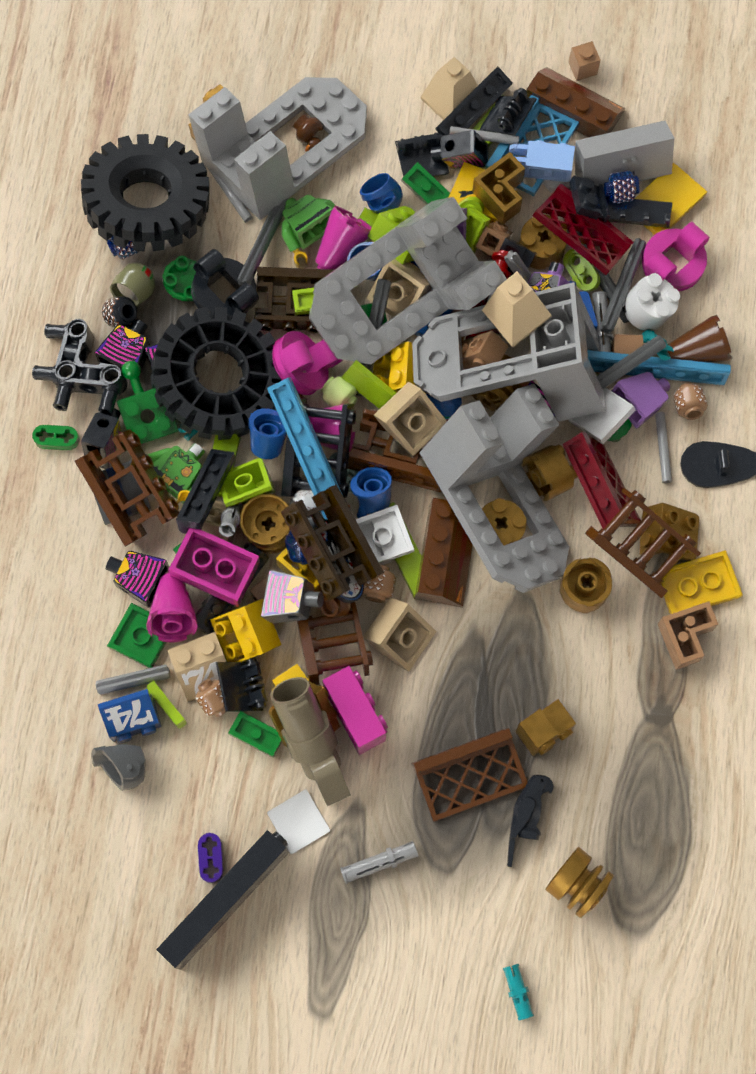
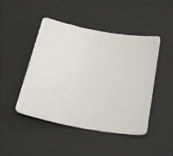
M306 789L267 812L277 832L287 841L288 845L286 847L290 854L297 852L330 832L328 825Z

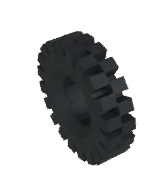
M137 134V144L132 143L129 135L118 138V148L110 141L101 146L102 154L95 151L89 158V165L85 164L81 179L84 215H87V222L92 229L98 228L99 236L106 241L113 236L114 245L125 249L128 242L133 241V251L145 252L146 242H151L153 251L165 250V240H167L173 248L183 243V235L188 239L197 233V226L202 227L206 220L210 195L207 169L203 162L199 163L198 155L192 150L185 153V145L176 140L168 148V137L156 135L153 144H149V134ZM150 182L168 191V199L156 207L140 208L125 201L123 192L133 184Z
M216 306L213 313H209L207 307L195 309L193 316H190L187 312L177 319L175 325L171 323L164 331L162 339L160 338L151 365L152 389L156 388L154 397L159 407L163 405L166 407L164 414L172 422L176 419L181 422L180 429L189 434L194 429L199 431L198 437L209 440L212 435H218V440H230L233 434H237L239 438L250 432L249 418L254 411L267 408L273 409L275 407L267 388L282 381L276 372L272 359L273 346L276 340L270 332L265 335L261 332L263 325L256 319H253L251 323L245 321L247 314L235 310L233 315L227 314L226 307ZM210 351L224 352V354H229L238 362V367H241L243 378L241 377L239 381L241 386L234 391L228 390L227 393H216L213 390H208L199 382V377L195 375L194 366L198 362L197 358L203 353L208 354Z

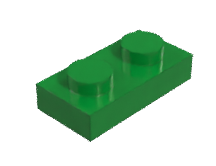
M418 162L401 179L426 205L431 201L448 198L450 192Z
M239 712L228 732L230 736L272 758L282 743L276 729L244 712Z

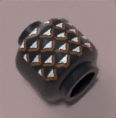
M112 297L103 304L102 317L105 323L115 328L117 325L129 327L137 318V307L134 301L128 297Z

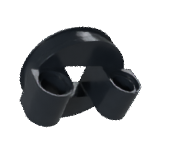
M212 249L194 263L193 269L196 273L191 285L192 298L198 309L207 307L209 313H213L216 306L226 307L227 314L233 315L235 310L246 314L259 300L255 280L253 278L251 284L245 283L240 286L237 279L244 265L234 259L224 258L219 251ZM222 276L236 289L235 292L227 297L225 303L209 288Z

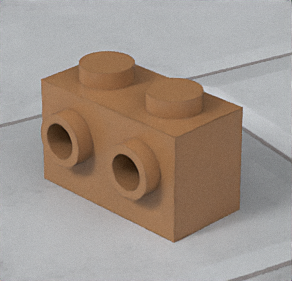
M493 331L465 339L462 342L463 370L501 361L509 346Z

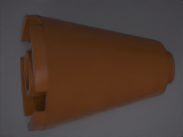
M717 315L709 317L670 342L668 345L674 350V352L668 351L671 356L670 359L707 363L731 360L732 356L729 354L731 349L724 328H719L717 323L720 321Z

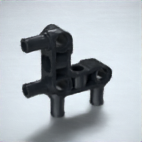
M74 319L66 325L47 323L44 328L46 338L62 339V344L54 367L38 365L33 367L32 377L34 380L52 381L56 385L57 393L53 403V407L56 410L67 411L73 392L101 394L102 398L98 411L112 416L117 397L124 393L128 387V382L120 368L106 363H100L99 365L86 364L88 355L93 349L94 335L83 319Z

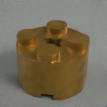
M534 217L530 218L521 230L519 244L537 253L530 266L531 268L543 270L550 267L551 262L559 263L562 260L566 243Z
M560 444L556 446L549 445L523 459V467L527 465L528 468L526 475L539 497H544L543 501L545 502L572 489L574 479L578 477L573 466L569 465L565 458V451Z
M497 498L482 508L503 546L523 539L527 519L518 505L511 501ZM503 525L505 528L502 527L499 530L496 528V526Z
M596 558L574 560L566 568L560 582L559 592L563 601L571 609L585 614L599 609L605 603L612 590L611 572L602 561ZM588 582L590 586L584 588L582 584Z

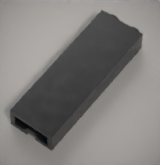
M267 830L156 950L174 968L181 970L288 855L287 841L277 831L272 834Z

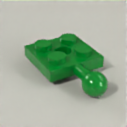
M135 361L125 362L121 371L123 376L130 380L135 395L116 402L126 430L130 429L140 438L141 444L178 432L175 421L172 422L164 414L166 407L164 405L159 407L154 397L156 388L147 391L143 390L139 379L141 374L140 365ZM150 409L154 412L155 418L151 423H144L141 420L140 414L143 410Z

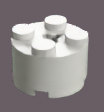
M653 273L650 276H646L626 296L623 304L627 311L625 313L626 318L640 330H656L676 312L680 293L667 280H662L660 275Z

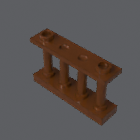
M623 488L621 492L630 500L604 529L601 528L597 531L590 526L585 534L660 598H663L668 590L661 584L664 582L663 578L688 550L697 557L701 553L694 547L697 543L687 534L682 537L644 504L646 498L639 492L634 490L631 493L626 488ZM639 506L647 515L621 544L618 543L615 546L610 542L613 538V533L633 510ZM656 521L664 529L639 558L635 557L634 560H631L628 557L629 549L649 526ZM670 536H674L681 542L680 545L655 573L652 572L649 575L644 571L647 568L646 564Z
M356 602L351 603V610L345 617L334 618L325 615L312 618L311 615L307 620L297 621L309 682L320 685L319 675H323V672L342 669L347 666L362 665L364 676L370 675L369 666L373 665L371 650L366 651ZM353 621L355 633L318 640L316 637L311 638L310 631H313L315 627ZM352 643L358 644L360 655L321 662V659H315L314 653L319 652V649Z

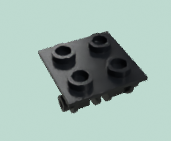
M524 88L515 90L513 96H500L479 130L516 135L537 99L527 97V91Z
M434 132V134L414 136V138L409 139L402 138L395 141L403 177L417 162L433 177L449 174L448 165L444 161H433L431 157V148L441 146L442 133Z
M256 658L247 659V662H216L225 712L263 711L268 699L266 698L265 689H262L265 685L258 684V682L263 680L262 676H258L261 674L260 662H257Z

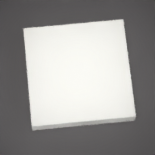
M606 387L603 389L606 411L568 419L569 422L601 444H604L636 411L632 404Z

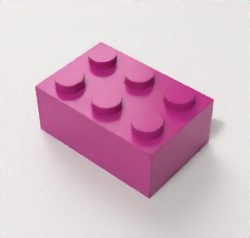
M189 528L168 570L171 577L239 607L260 564V559L258 555L203 530Z
M347 666L322 680L323 687L329 694L328 699L336 710L344 729L359 755L386 741L388 726L382 715H376L374 707L376 704L370 693L365 694L362 690L364 689L362 685L364 683L357 670L353 672L350 666Z

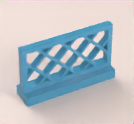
M530 95L529 98H536L537 100L515 135L519 136L518 144L528 145L529 141H527L525 135L527 132L537 130L539 138L530 141L541 140L550 142L557 140L558 144H567L578 128L579 122L540 104L538 97ZM542 112L549 116L550 121L538 123L537 116ZM563 123L571 126L568 131L558 133L556 125ZM552 126L555 134L543 137L540 129ZM500 143L487 162L486 169L508 154L511 144ZM536 179L533 187L522 182L515 188L535 196L544 179Z

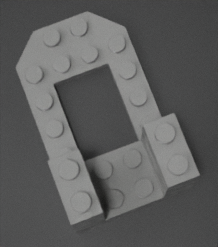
M305 77L246 123L240 101L226 87L189 114V119L204 165L216 174L259 220H262L273 207L280 205L283 200L290 198L365 139L367 105L338 78ZM304 110L311 117L318 118L323 125V129L329 135L290 165L286 145L273 133Z
M454 197L431 201L315 284L309 319L337 359L354 362L357 360L360 363L371 365L446 310H469L492 294L498 286L507 280L495 261H478L456 227L466 220L467 216ZM408 250L433 289L381 327L375 329L350 290Z
M574 282L535 292L552 317L530 334L531 354L463 370L461 337L496 328L482 311L485 305L434 318L428 324L429 329L422 337L418 336L412 343L414 383L422 391L440 402L536 379L558 422L606 411L604 391L588 360L587 350L599 351L598 334Z
M535 384L516 389L491 417L488 416L480 400L460 406L420 451L422 458L491 577L498 582L503 583L506 581L514 585V589L522 593L560 579L565 572L569 545L521 466L523 459L529 456L559 426L558 421ZM499 476L514 503L521 508L526 516V523L533 535L503 546L470 490L469 485Z

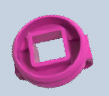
M693 221L688 223L683 229H666L656 233L648 241L642 256V267L645 275L650 276L656 273L661 276L662 280H667L678 291H684L693 287L701 279L706 268L707 253L704 246L708 243L710 237ZM672 247L689 261L677 274L675 273L677 266L664 255Z
M290 331L277 339L272 351L273 364L281 380L291 378L297 392L302 395H312L322 389L329 378L328 369L343 361L333 355L324 340L316 344L307 335L298 331Z

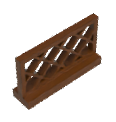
M509 728L411 763L433 822L525 788L527 779L513 744V737ZM508 745L511 753L507 764L494 758L498 748ZM493 750L491 756L484 754ZM478 755L489 759L483 773L470 767L474 757ZM469 759L467 765L461 763L462 761ZM512 760L514 761V764H515V767H516V768L510 766L511 763H512ZM492 761L505 766L500 780L486 775ZM458 764L465 767L460 781L446 776L451 765ZM446 768L443 774L438 772V770ZM508 769L518 773L521 780L520 784L510 786L503 783ZM468 770L482 775L476 789L463 784ZM433 772L441 776L436 790L426 786L423 779L424 775ZM485 777L498 783L493 794L486 795L479 791ZM445 778L458 784L452 798L439 793ZM501 785L507 787L506 789L499 791ZM461 786L474 792L469 803L463 804L455 800ZM428 791H431V792L434 793L432 799L430 798V795H429V792H428ZM477 794L484 796L482 798L475 800ZM437 795L450 800L447 810L436 814L433 806ZM453 803L460 805L458 807L452 808Z

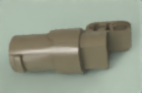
M294 677L279 683L272 690L270 697L284 728L281 730L282 736L292 758L301 764L305 775L309 779L316 781L327 806L351 796L340 770L341 759L336 750L338 744L336 734L327 713L324 710L321 711L309 681L306 678Z

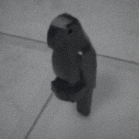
M533 775L514 804L508 842V867H512L517 835L519 838L539 840L541 832L537 825L542 814L541 796L546 792L551 794L554 788L552 780L545 775Z

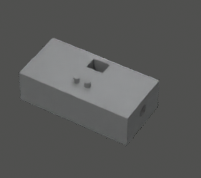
M660 121L576 140L575 176L588 178L594 181V185L603 184V188L608 189L609 183L613 187L614 179L617 183L618 176L622 185L623 178L627 182V175L629 176L628 182L631 183L632 179L634 180L633 182L672 174L675 138L666 121Z

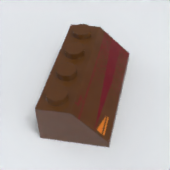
M548 67L538 71L526 89L527 97H530V95L538 97L540 104L578 121L579 126L576 131L588 138L611 133L625 111L624 107Z
M433 497L429 505L414 599L463 608L473 544L450 504L444 499Z

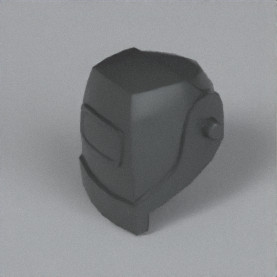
M119 744L93 748L91 752L93 766H101L114 784L122 791L134 789L144 781L146 759L140 746Z

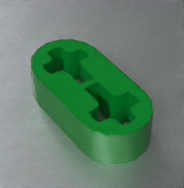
M39 425L32 433L35 444L41 449L73 450L80 442L77 431L70 426ZM43 432H46L49 437L45 438V441L42 442L39 436H43ZM70 433L74 439H69V443H66L63 438L67 437V434Z

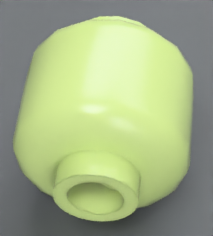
M332 376L321 389L323 401L331 407L348 403L355 405L358 400L355 397L357 394L356 388L343 380L342 376L336 378Z

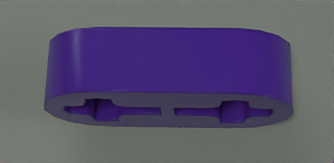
M206 833L198 841L199 873L201 878L207 883L218 882L224 872L222 842L214 833ZM208 838H212V841L217 843V846L212 848L213 856H209L208 849L203 848V844L208 842ZM209 860H213L214 868L219 869L218 873H214V878H210L208 874L204 873L205 870L209 869Z

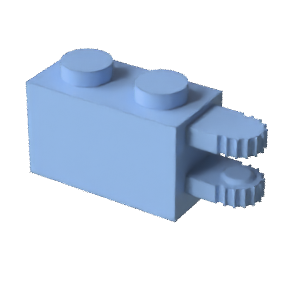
M541 140L529 141L528 145L517 143L510 145L509 152L513 155L526 156L515 157L525 167L524 177L569 182L571 180L575 146L566 143H546Z

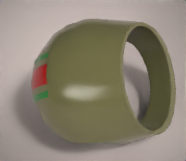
M130 263L115 276L110 286L113 297L124 296L119 291L117 283L128 287L138 299L133 300L137 307L153 294L155 278L147 266L140 263Z

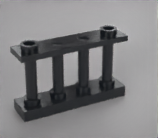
M300 397L309 417L341 420L339 435L315 433L320 443L338 445L337 460L327 458L331 469H336L335 479L343 497L347 498L349 485L346 483L351 430L352 424L354 425L356 421L354 404H343L342 411L309 407L307 398ZM287 435L281 496L292 497L300 490H311L308 480H302V477H300L301 465Z

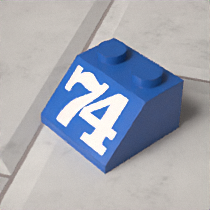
M148 689L97 704L108 736L113 742L125 743L132 740L134 735L140 733L142 736L150 735L157 732L156 728L162 727L154 698Z

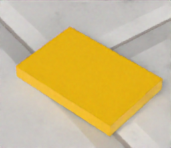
M673 162L672 174L657 177L635 197V199L672 202L669 228L643 226L654 235L662 230L671 229L706 196L707 191Z
M726 550L674 565L663 578L664 582L661 584L668 590L664 595V599L670 614L708 601L712 607L743 596Z

